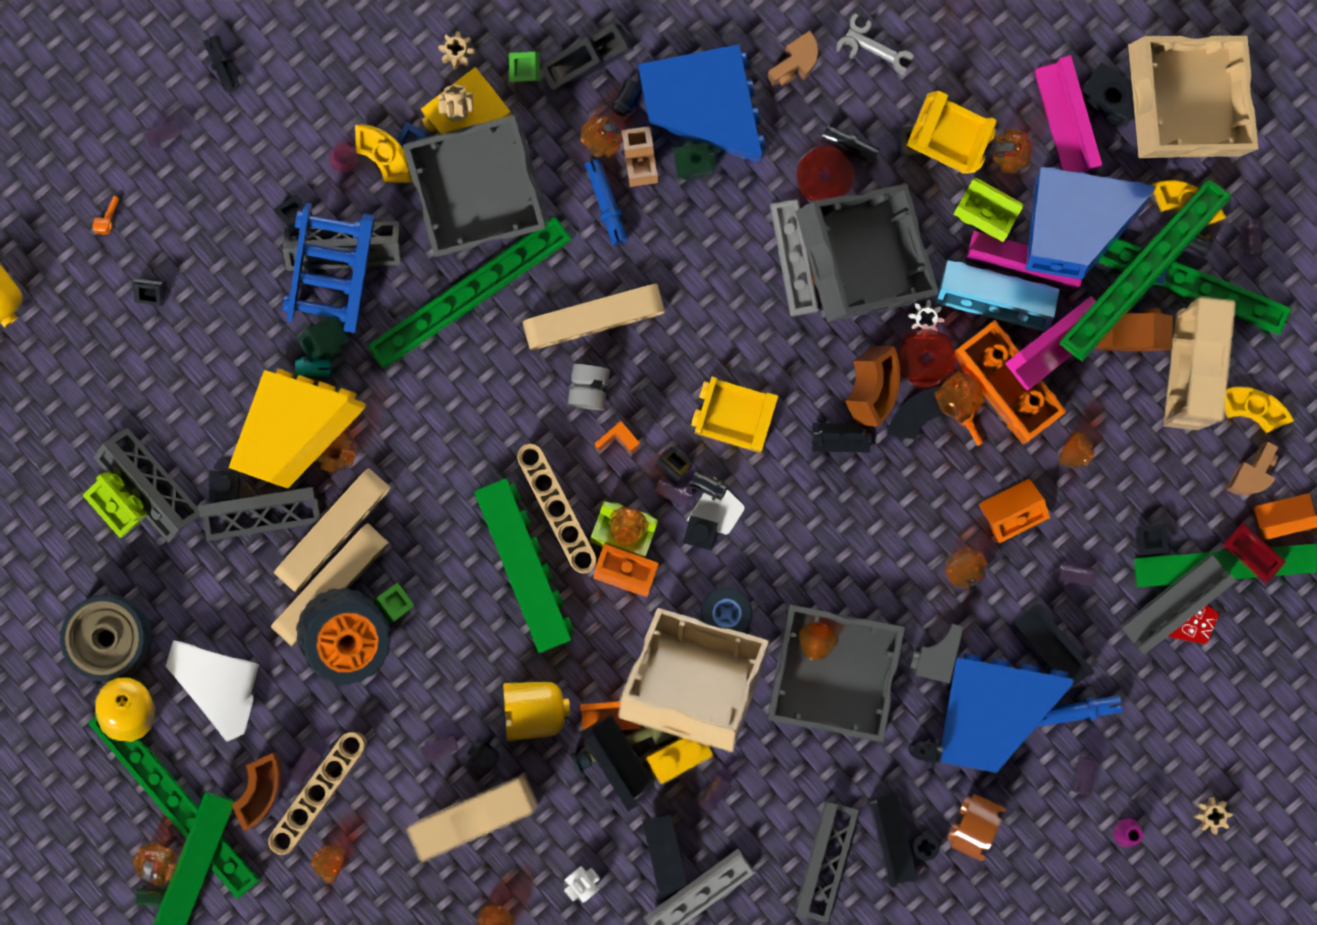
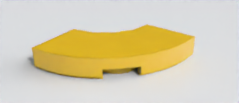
M362 124L355 125L356 154L367 156L376 162L382 172L384 183H412L413 179L402 146L391 135L379 128Z
M1167 180L1152 184L1154 186L1153 193L1161 212L1170 210L1178 212L1199 190L1198 187L1184 181ZM1221 209L1208 225L1224 220L1226 218L1224 211Z
M1251 387L1226 388L1224 411L1227 418L1237 416L1250 418L1257 422L1265 433L1294 421L1287 408L1272 395Z

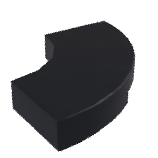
M931 388L908 399L892 418L887 435L916 440L920 428L927 421L937 417H949L954 388Z

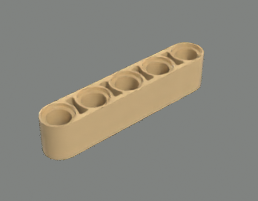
M652 284L524 320L522 324L529 349L535 350L655 317L665 313L658 284Z
M535 444L524 445L518 452V462L564 553L575 571L581 574L590 573L596 566V555L544 453ZM529 450H534L539 454V460L535 465H526L523 461L524 454ZM541 476H548L552 479V486L547 491H540L536 487V481ZM560 501L564 503L565 512L562 516L554 517L550 514L549 507L553 502ZM567 527L576 528L579 533L577 540L572 543L565 542L562 537L564 529ZM582 552L590 554L592 558L590 566L585 569L577 567L575 563L577 555Z
M370 468L366 469L274 571V574L295 593L299 591L382 500L391 487Z
M369 523L364 525L275 620L271 628L291 647L297 644L296 626L299 622V615L305 609L306 604L313 600L316 595L321 592H327L329 589L349 588L386 549L389 542Z
M349 732L338 740L271 833L269 847L274 853L284 855L293 851L298 846L365 753L367 740L363 734ZM349 737L356 738L360 743V748L356 753H350L346 749L345 745ZM332 761H337L342 765L343 771L339 777H334L329 773L328 766ZM314 785H320L324 788L325 797L322 801L315 800L312 797L311 790ZM297 809H303L307 812L308 820L305 824H299L295 821L294 813ZM279 833H286L290 837L291 843L288 848H282L278 845L277 836Z

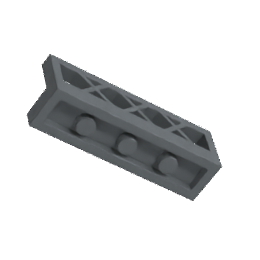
M399 221L374 222L367 267L401 265ZM309 227L306 244L351 251V249L357 248L358 239L349 237L351 234ZM286 228L284 231L283 254L287 271H294L298 241H291V237H298L300 228L292 233H289ZM382 232H393V236L380 237L379 234ZM324 235L334 236L331 239H321ZM304 255L302 270L353 268L346 262Z
M128 428L104 442L93 457L106 472L111 471L117 474L124 481L126 490L131 495L140 499L144 505L143 509L148 514L146 518L168 543L176 539L185 527L200 518L198 507ZM125 439L132 447V453L123 452L117 443ZM137 462L147 464L151 469V475L141 473L137 468ZM156 484L165 485L170 490V496L161 495L156 490ZM175 505L184 507L191 515L183 520L176 513Z
M314 487L198 506L199 517L203 518L206 541L317 524L321 519L317 489ZM312 502L314 518L301 519L294 514L300 503ZM294 504L290 510L284 507L285 505ZM280 507L287 512L281 523L273 524L265 518L271 508ZM265 509L262 515L255 511ZM250 511L259 519L252 528L245 529L237 521L243 512ZM236 514L234 519H231L227 515ZM222 516L231 522L223 533H212L210 518ZM291 516L296 519V521L287 522ZM262 521L268 524L266 526H259ZM234 525L240 529V530L230 531V530L233 528Z
M1209 554L1120 625V628L1137 649L1145 655L1233 585L1236 580L1223 569L1212 554Z
M824 801L795 906V916L828 923L859 810ZM836 810L851 814L848 826L837 832L833 825ZM846 832L843 842L839 835ZM837 837L842 846L841 853L829 860L825 853L827 843ZM823 858H825L827 862L822 864ZM838 860L835 870L832 863ZM829 865L834 874L833 882L821 888L817 881L819 872ZM816 885H817V887H818L819 890L816 891V892H814V891H815V887H816ZM831 888L829 896L827 898L824 891ZM819 894H822L827 903L824 915L809 911L812 898Z

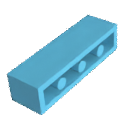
M947 260L941 277L936 304L1046 332L1055 316L1059 289L1050 287L1047 284L1023 280L1017 276L996 273L990 269L976 268L963 262Z

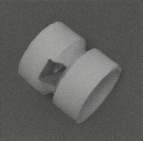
M573 364L571 381L575 386L569 390L567 405L590 410H604L606 393L603 391V388L608 386L610 370L592 365Z

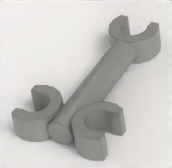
M855 13L849 22L850 29L846 36L838 41L836 51L839 52L843 45L848 44L852 47L849 56L852 59L856 56L859 45L893 63L894 70L897 73L905 74L907 69L899 64V60L904 58L912 61L914 57L912 53L908 51L897 53L865 36L870 30L871 21L868 20L865 27L858 28L855 24L858 14Z

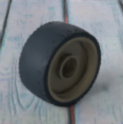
M96 595L81 601L68 613L60 632L61 651L69 666L81 676L99 682L126 678L136 672L147 659L152 645L151 625L144 612L132 601L117 595ZM107 630L112 631L114 634V642L110 646H106L102 640L103 634Z

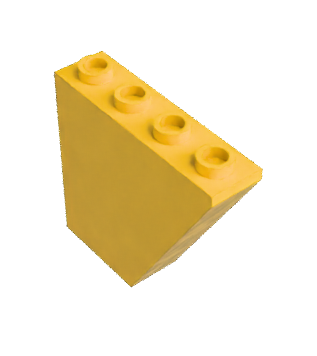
M277 368L276 373L264 370L228 468L289 488L364 410L366 403L356 400V393L340 388L339 393L334 392L336 387L319 381L318 386L313 385L314 380L298 375L297 379H292L294 374Z

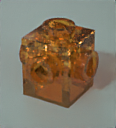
M959 371L945 381L942 387L934 393L941 412L961 424L985 402L980 382L975 377H968Z
M341 433L316 459L317 462L322 463L320 469L337 474L338 469L345 471L347 465L352 467L357 450L353 449L354 443L348 440L349 435ZM334 448L341 449L339 458L331 456V451Z

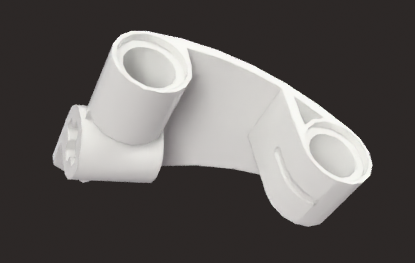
M173 640L165 667L201 708L226 742L243 735L253 704L251 692L259 664L224 656L188 643Z

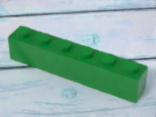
M503 479L474 491L538 653L572 641L570 635L575 633L570 618H563L560 607L564 606L559 591H552L549 580H552L553 576L548 564H541L538 554L542 552L537 537L531 538L527 527L532 524L526 510L520 511L516 500L521 499L515 482L509 484L507 479Z

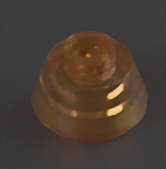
M1074 431L1058 457L1060 464L1078 469L1081 465L1087 467L1095 454L1091 450L1093 444L1084 432Z
M621 507L610 515L611 534L621 544L628 545L637 542L648 530L649 525L646 517L636 509Z
M810 623L800 629L801 650L811 660H821L828 657L838 644L836 633L827 625Z
M341 845L323 846L322 850L316 849L310 865L315 867L314 874L326 884L336 882L345 859L346 851Z
M487 905L480 910L477 916V925L515 924L514 917L499 905Z

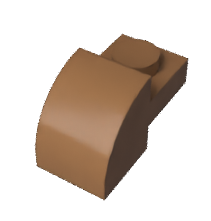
M811 31L788 44L785 48V54L788 59L768 71L767 78L773 87L779 83L782 86L789 83L796 77V72L799 73L803 81L812 73L818 55V47Z
M650 126L621 130L630 187L658 183Z
M1270 442L1261 444L1251 465L1246 462L1238 464L1225 490L1236 495H1251L1262 492L1270 487L1276 478L1267 474L1266 471H1271L1278 459L1275 453L1278 447Z

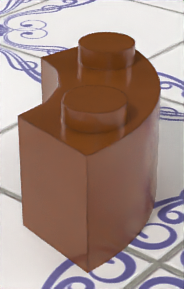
M1154 308L1143 309V313H1127L1095 349L1108 351L1172 350L1173 316L1161 314V309Z
M871 346L853 360L856 370L855 385L845 402L856 425L879 426L888 417L896 402L900 387V364L894 346Z
M278 752L271 753L246 765L249 776L247 789L242 797L232 804L244 832L262 822L273 810L280 797L283 785V766Z

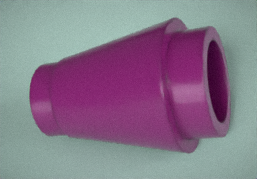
M1122 819L1114 827L1113 835L1115 841L1122 847H1134L1143 839L1142 828L1133 819ZM1131 830H1135L1134 838L1130 840L1128 834Z

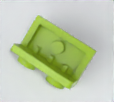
M973 178L953 215L959 217L964 223L979 228L988 236L1004 242L1024 205L980 179Z
M111 471L101 473L96 477L97 481L83 494V497L119 538H123L148 514L143 509L144 505L140 499L131 495L126 490L124 481L117 474Z
M604 501L589 543L600 547L606 544L645 558L658 520L652 518L647 513L626 509L619 503Z

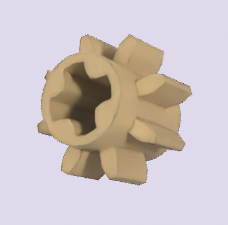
M458 31L456 37L450 38L448 35H445V45L438 47L439 51L446 53L442 57V62L447 63L451 61L454 69H457L458 64L462 63L468 66V55H475L473 49L467 48L472 43L471 38L463 40ZM456 46H460L462 51H458V54L454 56L452 50H455Z
M461 85L446 87L444 94H439V113H446V118L451 121L464 120L467 118L468 112H473V93H466L465 87Z
M1209 797L1208 804L1206 805L1197 803L1200 811L1199 814L1193 816L1202 822L1199 829L1204 831L1210 826L1212 834H1217L1219 827L1228 829L1229 826L1226 824L1227 817H1231L1233 814L1224 810L1227 803L1221 801L1216 805L1213 797ZM1213 811L1218 812V817H1215L1213 820L1208 819V814H1212Z

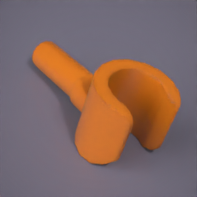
M113 196L104 218H94L93 230L95 234L108 235L111 233L112 218L119 203V198Z
M966 406L970 418H961L957 411L956 419L959 424L967 427L975 443L979 446L984 442L973 422L974 411L971 407Z

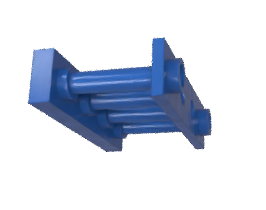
M306 203L303 211L298 210L295 228H300L291 291L290 295L285 294L283 311L287 312L286 321L292 322L296 311L340 318V322H345L344 331L355 333L359 322L375 215L363 214L361 221H356L355 223L311 216L312 204ZM312 227L351 234L353 238L358 239L357 248L345 251L306 244L308 228ZM304 255L349 263V266L353 267L352 277L341 279L302 272ZM300 283L342 290L344 294L349 295L348 305L338 307L299 300Z

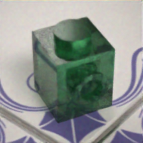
M708 143L673 148L678 181L712 176V168L717 167L715 152L714 150L709 151Z
M336 316L307 327L297 337L310 363L324 357L327 360H331L343 353L341 349L349 342L347 332L344 331V326L339 323Z

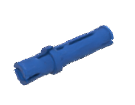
M602 159L593 160L594 164H591L589 161L585 164V168L587 169L602 213L600 215L601 222H605L611 245L621 244L620 241L624 243L629 238L621 220L623 214L621 209L617 208Z
M1115 695L1095 700L1093 697L1086 698L1084 702L1053 707L1036 728L1090 718L1092 721L1097 720L1098 716L1122 713V706H1110L1121 703L1120 696Z

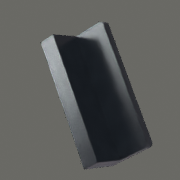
M1040 604L1034 605L1013 622L1050 670L1069 672L1068 678L1074 679L1073 685L1069 690L1087 676L1091 677L1095 673Z
M608 715L581 731L583 742L627 811H630L638 806L636 797L654 787L655 783L613 715Z
M897 793L869 799L870 811L889 887L895 888L897 884L918 880Z

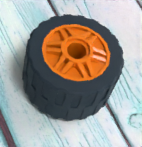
M349 588L329 589L327 592H321L313 600H310L299 615V622L296 626L297 643L310 668L320 678L334 684L350 685L355 682H362L369 676L374 675L384 664V660L390 651L391 635L389 634V626L373 601L361 592L349 590Z

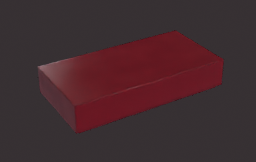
M1240 523L1222 543L1230 553L1264 584L1268 583L1286 563L1244 523Z

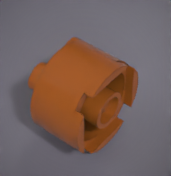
M976 794L972 798L966 796L959 812L964 815L960 825L954 823L947 839L952 842L950 847L983 862L985 856L980 853L982 849L989 850L1002 821L1001 818L997 817L998 812L1004 814L1007 808Z

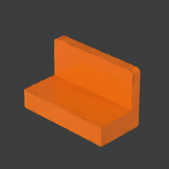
M621 421L594 443L595 448L599 452L616 438L631 455L640 448L639 441Z
M1030 479L979 504L999 544L1050 519L1045 500Z
M1310 494L1270 502L1253 508L1262 540L1317 527V515H1315Z
M604 544L594 570L593 578L648 597L659 563Z
M620 701L580 704L583 730L608 715H613L621 730L641 729V724L619 718Z

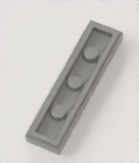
M798 199L770 204L790 317L819 312L811 265L795 211L800 209Z
M737 849L643 918L647 925H684L751 877L755 872L739 849Z

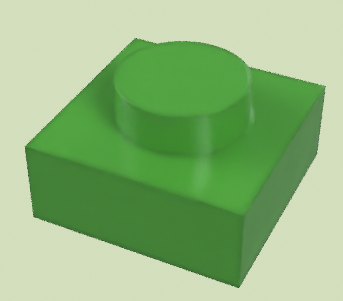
M539 52L509 53V82L540 81Z
M398 582L373 600L389 624L414 607V604Z

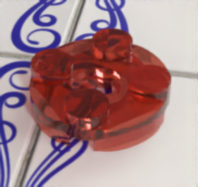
M818 147L804 156L799 163L796 174L797 185L802 196L813 202L847 195L853 185L854 169L848 158L844 156L845 154L833 147ZM823 169H829L828 172L830 175H833V180L830 179L827 183H822V180L817 178V173H822Z
M923 329L908 333L900 344L897 353L900 372L910 383L919 387H933L940 384L941 380L946 378L947 375L950 376L956 363L954 347L948 336L936 330ZM925 352H929L931 356H934V359H930L928 364H923L922 359H919V356Z

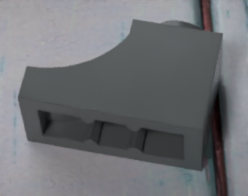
M949 624L946 633L936 644L930 647L920 646L918 652L913 651L910 668H914L913 675L950 683L963 626Z

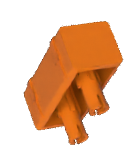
M994 320L960 346L952 355L961 365L964 373L969 375L1008 425L1007 428L1016 435L1022 444H1025L1067 411L1057 400L1053 391L1051 392L1042 380L1029 390L1023 387L1005 364L1020 351L1010 340L1009 335Z

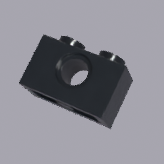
M1101 62L1081 91L1085 106L1093 111L1100 110L1107 115L1106 119L1112 124L1127 127L1135 116L1132 81ZM1112 91L1116 93L1119 99L1118 102H1109L1105 96L1106 92Z

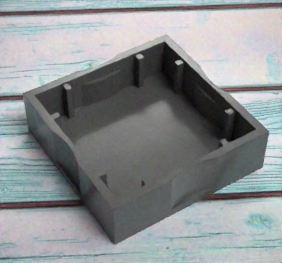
M519 113L411 141L403 145L414 186L422 201L423 218L434 257L473 248L486 241L508 239L548 227V218Z
M907 184L876 189L859 196L844 195L813 201L795 211L827 323L920 303L939 294L928 254L920 238L918 220Z
M788 605L766 719L883 742L891 703V683L898 666L905 627Z

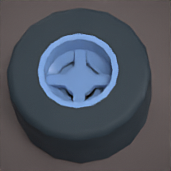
M719 588L711 592L701 607V621L717 628L731 629L744 633L750 627L753 618L752 605L748 597L741 591L733 588Z

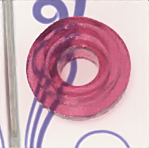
M340 144L331 150L329 162L335 171L348 173L356 167L358 155L350 145ZM341 155H348L349 160L347 163H339Z

